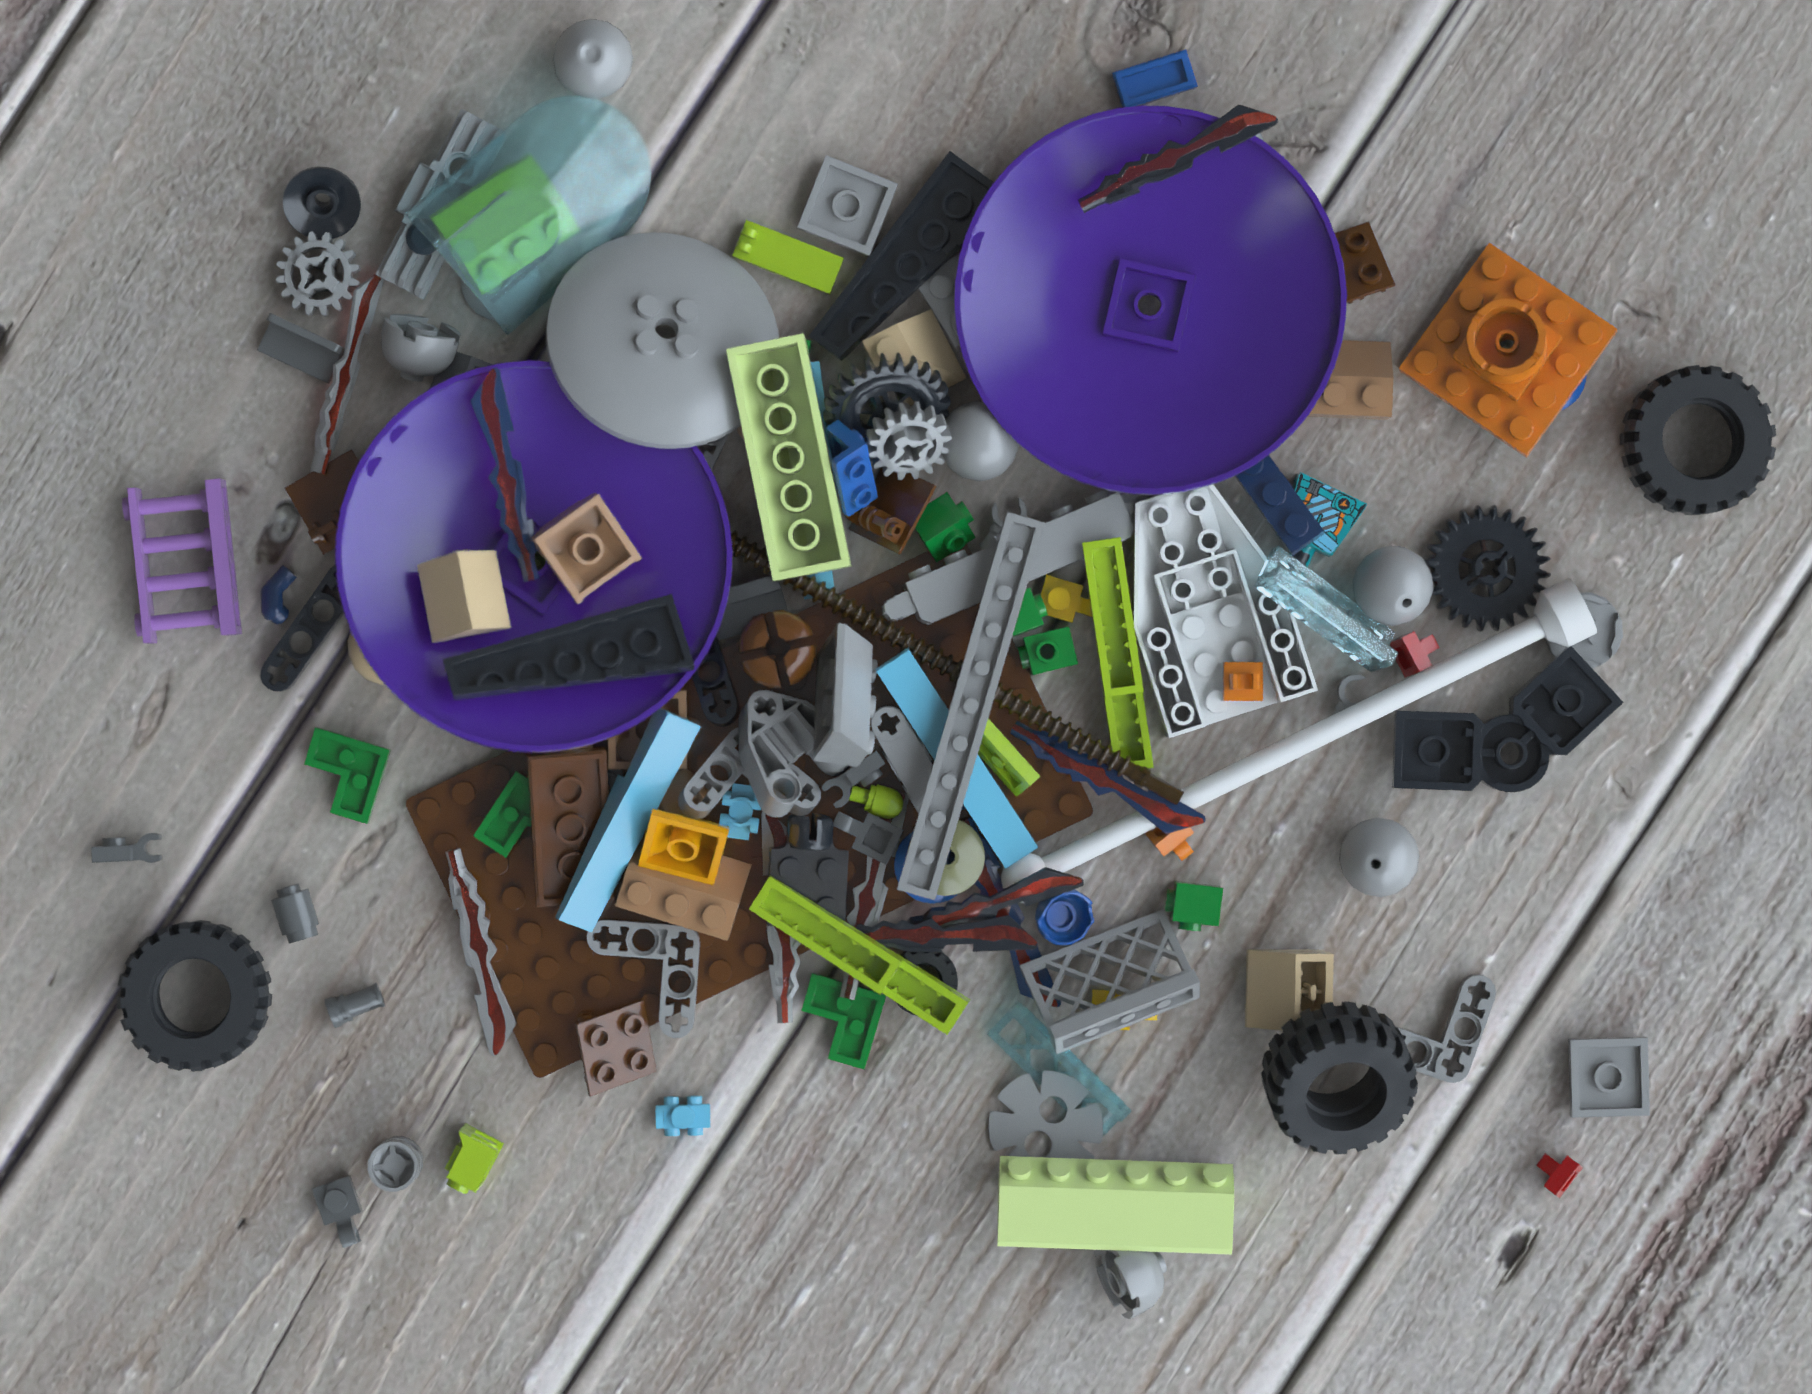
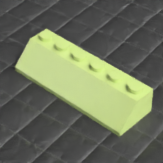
M804 333L726 349L773 581L852 567Z
M1000 1156L997 1246L1232 1255L1234 1221L1233 1164Z

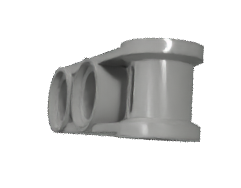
M885 705L875 711L871 719V727L884 750L883 754L898 780L902 781L905 792L919 814L933 768V760L917 733H914L903 713L894 706ZM884 713H887L890 717L897 715L899 721L895 724L896 731L892 734L888 730L880 731L877 727L882 723L880 716Z

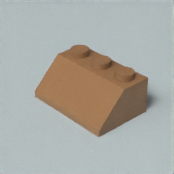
M1342 340L1330 379L1321 397L1307 417L1379 420L1391 418L1394 379L1391 342Z
M645 831L629 861L615 906L728 941L752 864L722 855L714 886L639 867L638 863L646 836Z

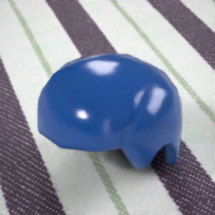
M1076 889L1038 902L1035 920L1039 933L1044 939L1055 945H1072L1085 937L1094 923L1091 906L1093 903L1087 896Z

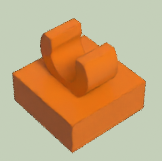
M1223 662V701H1263V662Z
M1181 816L1167 822L1172 825L1190 827ZM1156 827L1145 833L1163 856L1173 851L1183 861L1194 852L1185 841L1194 833L1191 828L1165 834Z

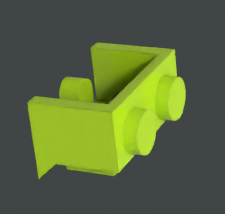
M465 1123L458 1130L461 1141L456 1145L444 1169L449 1171L446 1177L448 1178L446 1184L461 1193L467 1194L469 1190L476 1193L483 1185L504 1143Z

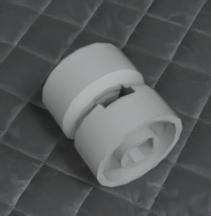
M394 1136L386 1139L372 1151L369 1157L368 1173L370 1179L378 1188L385 1191L397 1192L406 1189L422 1171L424 1157L421 1148L415 1141L404 1136Z

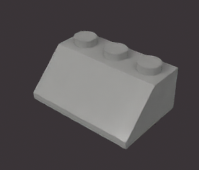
M837 623L817 653L813 761L859 767L867 754L871 755L875 743V733L869 730L870 719L873 718L876 709V696L871 695V683H874L877 672L875 669L878 668L877 660L872 659L873 645L849 626L842 623Z

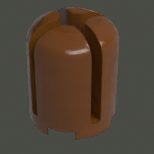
M773 610L754 616L746 624L738 641V653L741 655V665L744 671L755 682L770 688L790 687L802 681L812 670L817 657V640L811 627L798 615L785 610ZM775 638H780L782 644L788 642L790 646L787 654L784 653L786 656L782 661H776V656H769L767 652L768 645H771L770 641Z

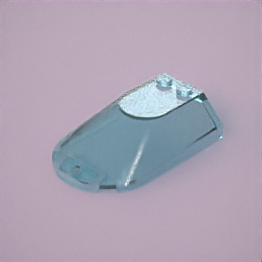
M581 96L551 98L538 103L524 112L404 215L435 247L500 326V329L508 336L554 296L565 274L579 259L594 248L622 237L633 226L643 211L648 198L651 183L650 160L644 141L635 126L625 115L611 105L597 99Z

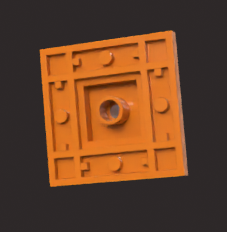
M1488 243L1400 365L1399 371L1527 458L1616 335L1617 328L1491 243ZM1505 340L1514 342V345L1509 349L1500 346L1501 342Z

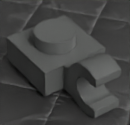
M876 750L866 757L859 767H852L839 777L826 781L822 789L826 791L832 786L840 787L843 791V796L833 805L835 808L842 807L850 798L852 786L860 781L866 787L883 775L880 767L885 762Z
M838 812L833 822L834 827L856 837L851 848L886 865L904 831L870 813L867 814L864 823L846 814Z
M159 833L145 834L136 844L126 845V837L102 838V846L91 847L92 863L142 860L149 863L163 860V855H151L147 851V844L151 840H161L162 835Z
M351 1175L313 1188L312 1191L324 1226L336 1222L342 1247L345 1248L360 1242V1235L353 1215L359 1214L363 1210Z

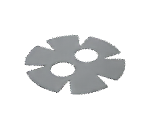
M1044 1070L1042 1073L1041 1092L1039 1093L1031 1075L1027 1073L1011 1081L997 1096L1014 1113L990 1112V1142L995 1151L1016 1145L1015 1149L1008 1156L1032 1157L1025 1150V1139L1030 1133L1041 1131L1046 1133L1052 1142L1050 1152L1044 1157L1094 1159V1155L1080 1145L1078 1141L1097 1144L1102 1142L1103 1118L1098 1104L1075 1109L1089 1094V1090L1075 1078L1064 1073ZM1048 1097H1059L1066 1103L1067 1115L1059 1123H1049L1040 1114L1041 1103Z

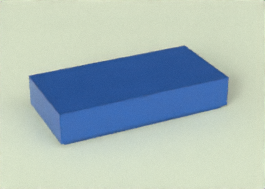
M1186 49L1112 72L1122 108L1142 106L1198 87Z

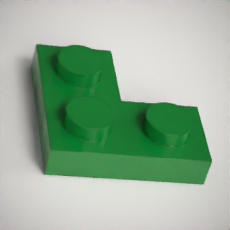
M315 727L304 765L341 776L330 813L369 824L391 749Z
M518 771L514 773L473 835L505 858L509 855L527 826L531 827L528 778Z
M812 972L801 1011L838 1021L827 1059L865 1070L886 995L857 986L855 1000L850 999L853 984L847 983L844 998L839 997L843 981Z

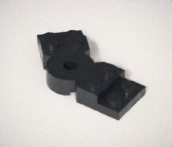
M1570 646L1566 647L1542 671L1537 672L1509 698V714L1492 717L1483 723L1475 713L1395 710L1392 788L1472 791L1482 782L1492 789L1503 792L1527 790L1537 784L1545 775L1550 755H1568L1624 702L1577 651ZM1512 742L1518 747L1519 757L1513 764L1508 765L1501 759L1500 751L1504 744Z

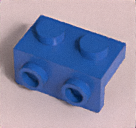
M837 420L826 427L842 512L847 516H851L878 498L867 443L857 430H850Z

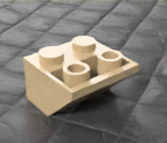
M1247 949L1245 1027L1283 1031L1281 1027L1290 1019L1295 1021L1300 1018V1012L1308 1008L1314 1011L1321 1008L1320 1004L1333 1002L1334 954L1325 950Z

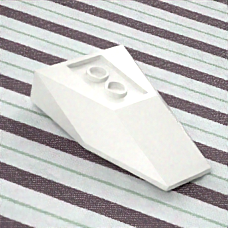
M1211 485L1182 493L1162 494L1135 503L1133 622L1166 737H1175L1218 721L1318 691L1283 579L1216 487ZM1223 662H1263V701H1223Z

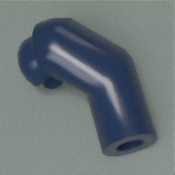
M282 565L260 591L261 613L266 620H271L274 624H282L288 618L289 610L283 605V592L297 578L285 565Z

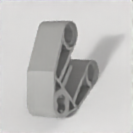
M759 690L750 696L739 715V758L762 811L771 817H782L792 809L802 792L800 780L788 765L793 764L804 753L808 754L813 760L815 706L806 700L769 690ZM814 761L825 774L831 776H839L850 767ZM773 789L783 791L787 799L778 798L774 794Z

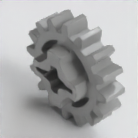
M309 232L308 242L306 243L300 238L295 237L294 241L297 248L291 250L284 247L282 251L288 256L286 262L278 261L276 263V266L284 270V275L276 277V282L287 285V288L281 292L282 297L286 299L294 296L291 307L296 310L305 304V313L308 316H312L315 309L319 308L322 316L327 317L330 306L341 312L343 306L340 301L343 298L349 301L353 300V295L349 292L350 287L361 285L359 281L353 278V274L362 271L361 266L350 263L355 258L356 253L353 250L343 252L346 242L340 238L335 244H332V235L327 232L323 235L322 240H318L314 232ZM314 249H326L317 257L307 258L303 255ZM339 260H341L344 269L342 283L337 280L336 274ZM325 265L323 272L327 275L326 279L323 282L317 279L312 283L314 276L310 273L314 267L321 269ZM295 266L300 269L302 280L298 285V289L295 286L293 277ZM331 291L333 293L332 296L326 299H311L318 292Z
M903 402L899 403L898 411L894 413L888 408L884 409L885 418L874 417L872 420L874 429L866 431L869 457L872 458L874 468L882 467L885 476H889L893 471H896L898 480H902L906 473H911L914 479H918L919 471L923 469L929 474L933 473V463L942 465L945 463L942 453L949 452V447L945 442L952 440L944 415H936L934 407L931 405L922 411L919 402H915L911 409H906Z

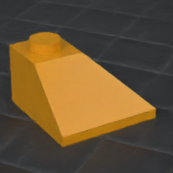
M652 809L638 866L714 886L729 826Z

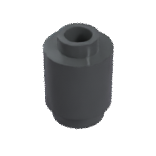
M298 883L276 890L278 898L272 899L271 902L281 934L286 935L288 943H294L318 935L316 925L319 924L309 889L301 890Z

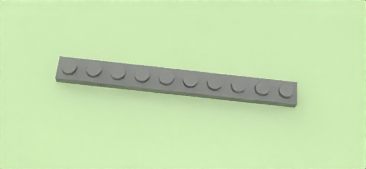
M1007 512L897 890L931 900L936 898L1045 522Z

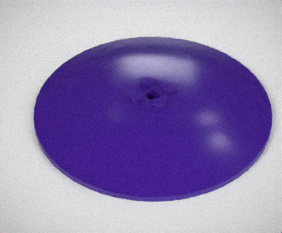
M1133 106L1091 114L1070 122L1047 134L1027 148L1003 171L978 206L966 232L959 255L955 279L954 308L960 348L972 383L987 409L1017 444L1045 465L1081 483L1127 494L1162 495L1204 488L1232 478L1270 455L1298 429L1321 397L1334 370L1343 340L1347 300L1345 271L1339 244L1330 220L1316 194L1302 175L1265 141L1254 136L1223 153L1220 152L1219 147H1216L1195 158L1192 168L1161 182L1146 184L1138 188L1140 193L1110 205L1101 204L1086 213L1083 212V207L1106 197L1114 189L1148 171L1172 168L1179 157L1211 142L1235 135L1243 129L1227 122L1211 134L1186 148L1167 150L1161 157L1145 166L1129 168L1122 180L1113 184L1103 194L1081 205L1078 203L1077 199L1099 188L1105 176L1118 174L1126 162L1139 161L1142 154H1157L1169 140L1185 145L1217 121L1219 117L1171 106ZM1146 295L1156 297L1161 306L1160 310L1151 316L1144 315L1138 308V301Z
M517 361L480 367L454 376L430 388L411 401L386 424L364 453L349 482L342 503L336 533L335 561L339 594L351 633L364 658L378 678L401 702L431 724L461 739L490 748L514 752L541 753L570 750L614 737L641 723L658 711L680 691L699 667L720 627L728 601L732 577V542L724 499L713 472L697 446L661 449L641 446L615 437L593 424L575 408L560 388L549 361ZM492 368L500 370L514 431L506 433L512 458L521 462L526 490L525 512L527 520H533L534 535L543 525L577 501L593 493H598L642 557L641 560L630 564L588 594L579 604L574 601L546 560L544 567L537 571L539 579L534 580L532 571L526 569L529 581L523 582L518 558L508 550L509 536L500 527L501 511L495 508L499 493L488 479L497 464L470 403L483 383L481 395L482 409L499 460L497 483L503 492L507 508L505 524L514 532V537H516L519 548L524 556L528 552L523 544L514 508L516 480L510 477L507 472L501 441L499 410L494 401L496 372ZM496 550L511 629L432 643L417 565L456 551ZM672 594L695 665L694 670L689 672L454 700L442 659Z

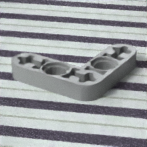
M735 728L727 735L681 791L678 797V805L684 815L694 819L704 818L741 774L747 777L739 758V751L735 749L737 744H739V728ZM789 764L788 766L801 782L802 791L807 794L802 802L797 800L789 812L797 816H804L809 814L819 803L821 791L813 779L794 764ZM720 765L724 767L729 775L728 780H716L711 775L710 766ZM705 786L710 791L703 798L702 802L696 805L692 799ZM773 789L774 794L778 798L787 799L783 791Z
M612 919L597 921L593 931H588L587 934L588 945L595 953L609 956L663 959L659 1025L663 1033L668 1037L682 1038L687 1035L693 1028L695 1021L700 937L697 931L667 923ZM602 926L609 927L610 934L622 935L621 926L629 927L626 936L628 950L619 949L621 941H611L608 943L607 948H602L601 942L594 940V933L601 932ZM639 929H648L655 937L654 946L648 951L638 950L633 944V935ZM680 932H686L687 939L693 940V947H687L685 951V960L693 959V967L682 963L669 965V957L678 959V947L672 945L671 941L678 938ZM678 970L685 971L691 979L689 989L681 993L673 991L668 982L671 973ZM667 996L674 999L690 998V1006L684 1003L681 1004V1016L688 1018V1023L681 1025L680 1031H674L672 1024L666 1023V1016L673 1015L675 1004H666Z
M1473 974L1463 979L1440 1042L1399 1028L1401 1034L1404 1035L1403 1038L1406 1045L1412 1041H1420L1425 1046L1426 1055L1424 1059L1414 1063L1417 1072L1450 1083L1460 1082L1466 1078L1496 996L1495 985L1489 978L1484 975ZM1479 981H1482V988L1488 991L1486 998L1479 997L1474 1007L1477 1010H1482L1481 1016L1478 1017L1470 1011L1460 1010L1462 1003L1470 1007L1473 995L1467 992L1470 985L1476 986ZM1463 1017L1472 1019L1475 1024V1032L1468 1039H1459L1454 1032L1456 1021ZM1449 1039L1460 1046H1469L1467 1054L1459 1050L1457 1062L1462 1065L1460 1071L1453 1070L1451 1075H1446L1447 1068L1442 1066L1443 1059H1451L1455 1049L1447 1047Z

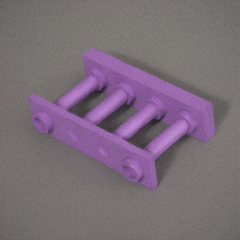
M220 478L205 480V489H201L200 494L143 500L141 489L135 487L127 488L128 497L122 499V508L125 521L130 520L140 608V613H136L134 617L137 636H143V643L153 644L157 643L156 631L214 625L215 629L220 628L221 635L224 636L242 634L226 480ZM202 509L203 513L208 512L210 528H204V532L146 538L144 515ZM206 548V551H212L214 566L208 567V571L150 577L149 553ZM210 586L211 590H216L218 605H213L211 610L154 615L152 592Z

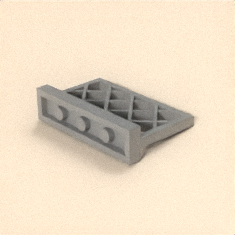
M1163 909L1020 965L1022 975L1048 1030L1050 1041L1056 1054L1200 998V981L1194 969L1191 970ZM1160 924L1165 934L1160 946L1140 939L1144 929ZM1120 940L1131 944L1124 960L1104 953L1108 943ZM1167 943H1169L1172 951L1166 949ZM1136 947L1156 954L1150 969L1129 963ZM1084 954L1095 958L1088 974L1068 967L1074 956ZM1163 956L1177 961L1182 972L1168 977L1155 972ZM1100 961L1120 968L1113 984L1094 977ZM1044 968L1059 972L1052 989L1036 983L1032 973ZM1126 970L1146 977L1141 988L1131 991L1119 986ZM1064 975L1084 982L1077 998L1058 991ZM1090 984L1110 991L1105 1002L1095 1005L1083 1000ZM1041 994L1048 996L1046 1002L1044 1001ZM1054 998L1074 1005L1069 1016L1055 1022L1053 1021L1049 1009Z

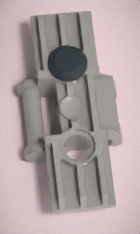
M463 109L460 110L435 160H433L430 166L419 162L401 200H399L394 211L404 216L401 221L402 224L375 275L425 300L449 254V250L433 224L431 217L465 196L468 190L472 191L487 181L510 136L509 133ZM457 159H465L471 164V174L465 180L458 181L450 175V166Z

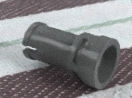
M377 983L346 996L340 994L338 997L324 999L328 1014L335 1028L343 1026L348 1021H353V1017L386 1006Z

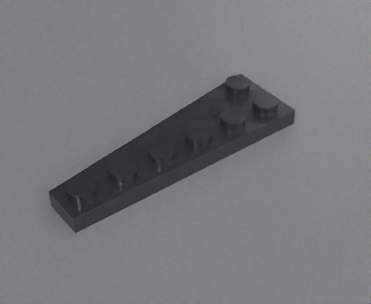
M949 151L809 337L840 361H843L962 247L974 214L994 182Z
M672 594L442 659L454 700L689 672L694 670L695 667Z

